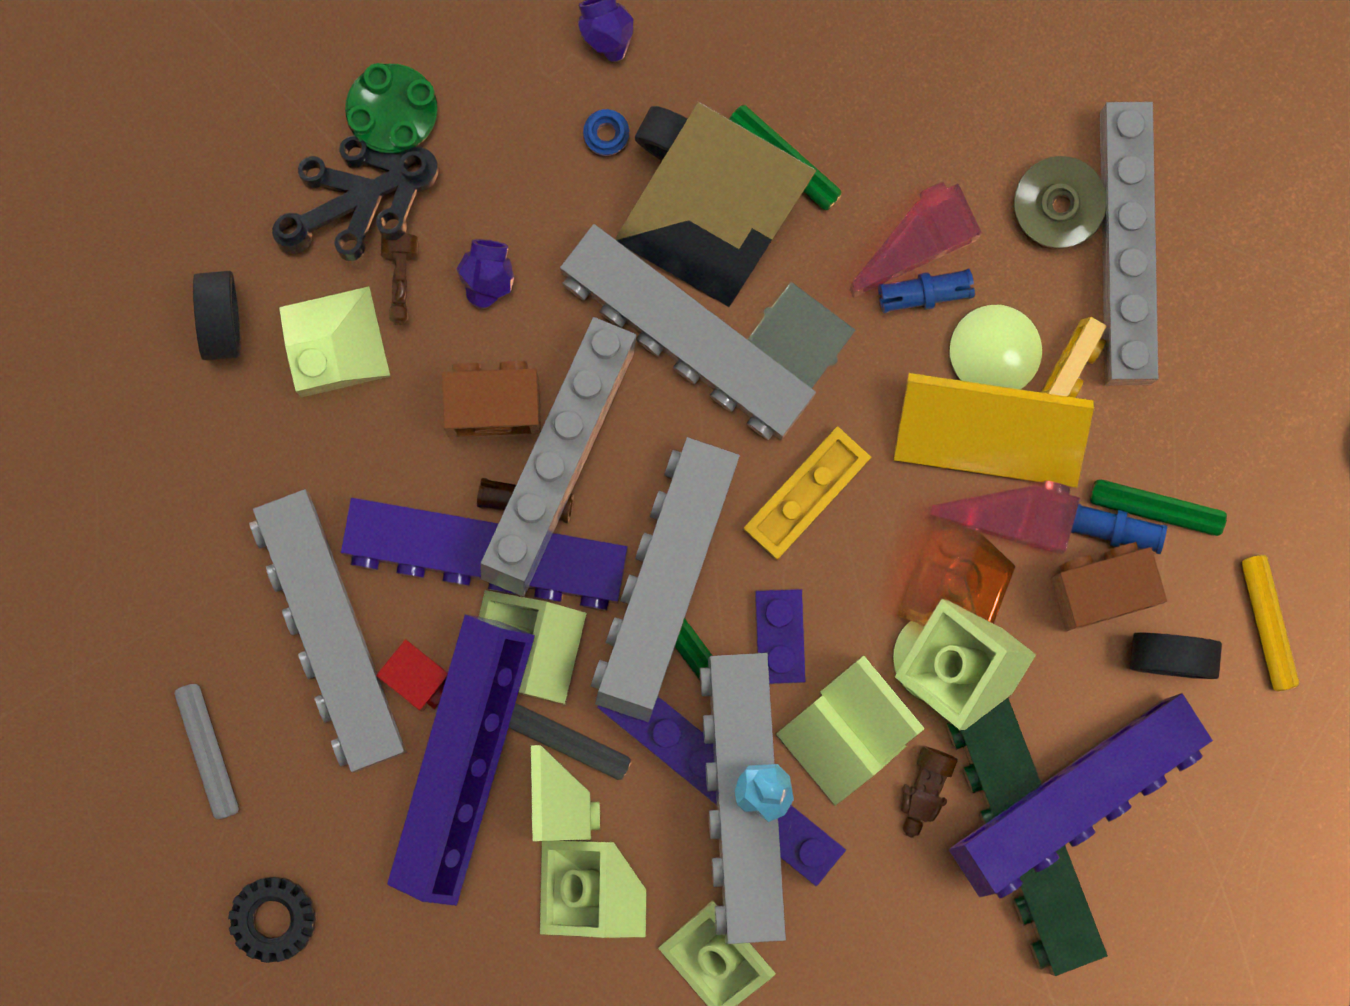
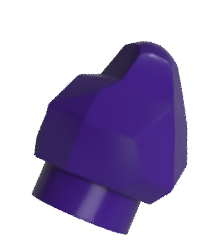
M585 0L581 2L578 6L582 16L579 17L578 23L583 40L595 51L603 52L608 60L613 62L622 60L626 55L633 35V17L623 5L616 3V0Z
M484 239L472 240L470 252L464 254L457 267L459 278L466 289L467 299L477 308H488L499 298L511 292L515 277L511 261L507 258L508 245Z

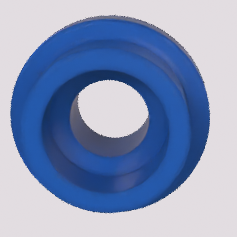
M610 109L594 112L589 116L584 125L583 135L585 143L590 150L602 156H610L620 152L626 146L629 139V126L626 119L620 113ZM603 126H610L615 130V136L609 141H603L597 135L598 130Z

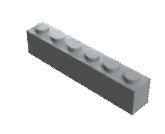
M1106 102L1100 111L1101 180L1106 190V214L1102 222L1104 324L1107 326L1104 330V339L1106 340L1104 345L1105 386L1152 385L1158 380L1153 102Z
M595 224L592 225L560 267L561 275L566 278L562 284L570 292L583 301L588 295L603 306L599 312L607 320L620 328L626 323L640 334L636 339L639 344L656 356H659L663 351L674 359L676 364L673 366V369L692 384H695L700 379L711 387L713 392L710 394V397L729 412H732L735 407L740 409L750 417L747 425L766 440H769L772 435L782 440L814 398L816 391Z
M593 317L481 561L482 580L520 596H525L634 355L636 334Z
M688 437L682 452L673 449L664 476L672 478L668 493L658 491L650 514L651 518L658 520L654 533L650 535L644 532L635 559L643 561L639 576L636 577L629 574L620 600L628 604L624 619L614 617L605 643L614 646L609 662L599 660L590 686L599 689L595 702L596 705L649 722L740 455Z
M304 489L254 508L253 511L257 520L249 523L258 548L267 546L273 564L266 566V570L274 591L283 590L289 607L283 609L282 613L292 636L300 634L306 651L298 653L307 679L316 677L322 694L316 696L315 701L323 722H333L338 738L332 740L331 744L340 767L348 764L350 771L355 773L407 753L380 679L376 676L377 671L310 493Z
M767 653L710 656L708 668H700L701 695L710 696L711 715H703L704 743H713L714 762L706 763L707 791H716L717 810L709 811L710 839H719L720 858H712L713 887H722L723 906H715L716 935H725V944L785 941L778 818L767 822L756 811L744 812L737 805L735 796L738 778L749 765L774 764Z

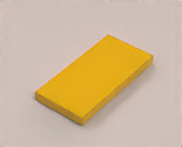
M909 373L894 451V460L1077 488L1094 411V400Z

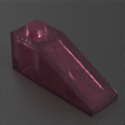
M942 182L919 194L921 201L915 203L852 282L849 290L853 298L878 287V284L889 282L978 241L982 232L959 184L947 188L945 183Z
M1044 481L1042 487L1034 485L933 505L929 509L927 518L1061 555L1067 549L1080 497L1069 495L1071 490L1069 486L1052 481Z

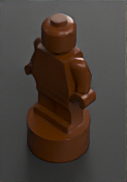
M404 234L397 240H387L381 237V256L391 259L392 264H395L392 280V303L389 309V319L395 325H402L408 319V309L406 307V260L418 257V237L411 234Z
M923 746L917 762L920 768L914 787H909L907 784L903 786L905 793L903 795L901 811L910 816L906 818L902 828L906 832V836L912 838L919 836L923 827L921 820L924 822L934 821L940 813L942 806L947 804V799L945 797L941 798L939 795L947 777H952L958 761L954 756L931 747Z

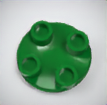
M382 63L370 65L355 80L348 92L345 104L346 119L354 136L360 142L363 140L368 148L381 153H401L423 142L435 125L438 108L433 86L422 74L405 65Z

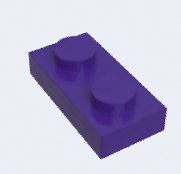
M802 589L755 591L757 653H767L769 684L805 683Z

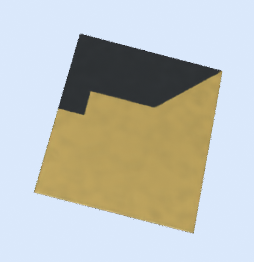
M698 102L615 240L632 252L730 307L817 170Z

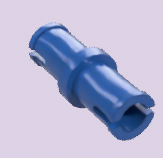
M970 269L930 276L929 272L918 274V279L878 284V294H882V298H879L881 310L883 313H889V311L922 306L924 310L935 308V303L974 298L975 288L970 287V285L974 284L973 276Z
M1077 503L1070 532L1110 541V546L1119 547L1120 544L1126 545L1137 542L1138 548L1152 547L1153 552L1161 554L1168 525H1159L1127 517L1128 512L1121 510L1114 514Z

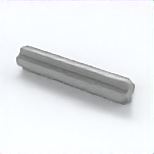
M197 684L180 687L175 690L174 695L213 817L224 819L238 813L239 808L201 689Z

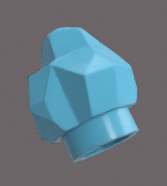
M778 764L749 765L738 778L735 788L737 805L744 812L756 811L767 822L784 816L794 801L790 776Z

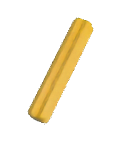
M1266 555L1246 558L1242 561V567L1272 687L1275 691L1279 692L1293 689L1299 685V679L1268 558Z

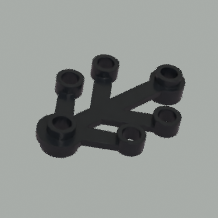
M349 136L341 142L339 152L346 165L353 168L367 165L387 173L375 179H369L327 168L323 160L316 156L303 159L298 166V173L307 187L318 188L323 186L345 192V194L302 215L297 213L281 215L275 221L272 228V234L278 247L288 254L301 253L311 244L312 231L355 210L348 229L341 231L334 241L335 248L342 259L355 261L365 252L364 240L381 197L395 190L396 193L391 208L379 213L376 225L380 234L385 239L397 240L401 238L406 232L407 224L405 220L416 193L429 189L437 178L439 167L435 156L429 150L422 147H412L411 149L404 150L399 155L381 153L368 148L363 140L360 142L356 136ZM352 148H362L358 155L348 156V152ZM414 164H422L420 169L415 172L407 171ZM320 168V172L316 176H306L310 169ZM395 219L399 221L398 225L393 229L384 228L389 220ZM297 225V228L293 233H283V231L289 226ZM350 240L357 241L353 249H343L346 242Z

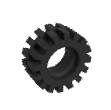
M267 877L246 885L240 894L234 898L232 902L233 907L229 911L228 916L231 923L229 931L230 935H233L236 940V946L239 950L245 951L247 953L246 956L266 963L280 962L295 956L307 946L315 930L316 912L313 910L311 898L306 895L300 885H296L291 882L292 880L286 878ZM268 901H276L283 904L290 914V926L286 933L278 938L263 936L255 926L254 918L257 909Z

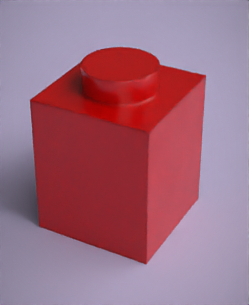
M405 639L376 676L419 711L423 712L428 705L434 710L439 706L448 672Z

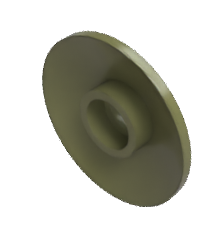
M1067 156L1046 158L1029 168L1019 181L1014 198L1016 217L1024 232L1041 245L1051 248H1070L1079 245L1092 237L1104 220L1106 214V190L1097 172L1079 159ZM1059 197H1066L1071 203L1070 208L1064 213L1056 212L1053 208L1054 201Z

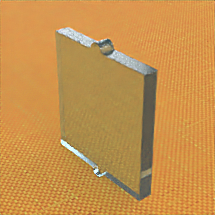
M791 282L772 308L767 307L764 309L765 317L747 340L809 387L813 388L829 365H836L838 361L836 356L856 330Z

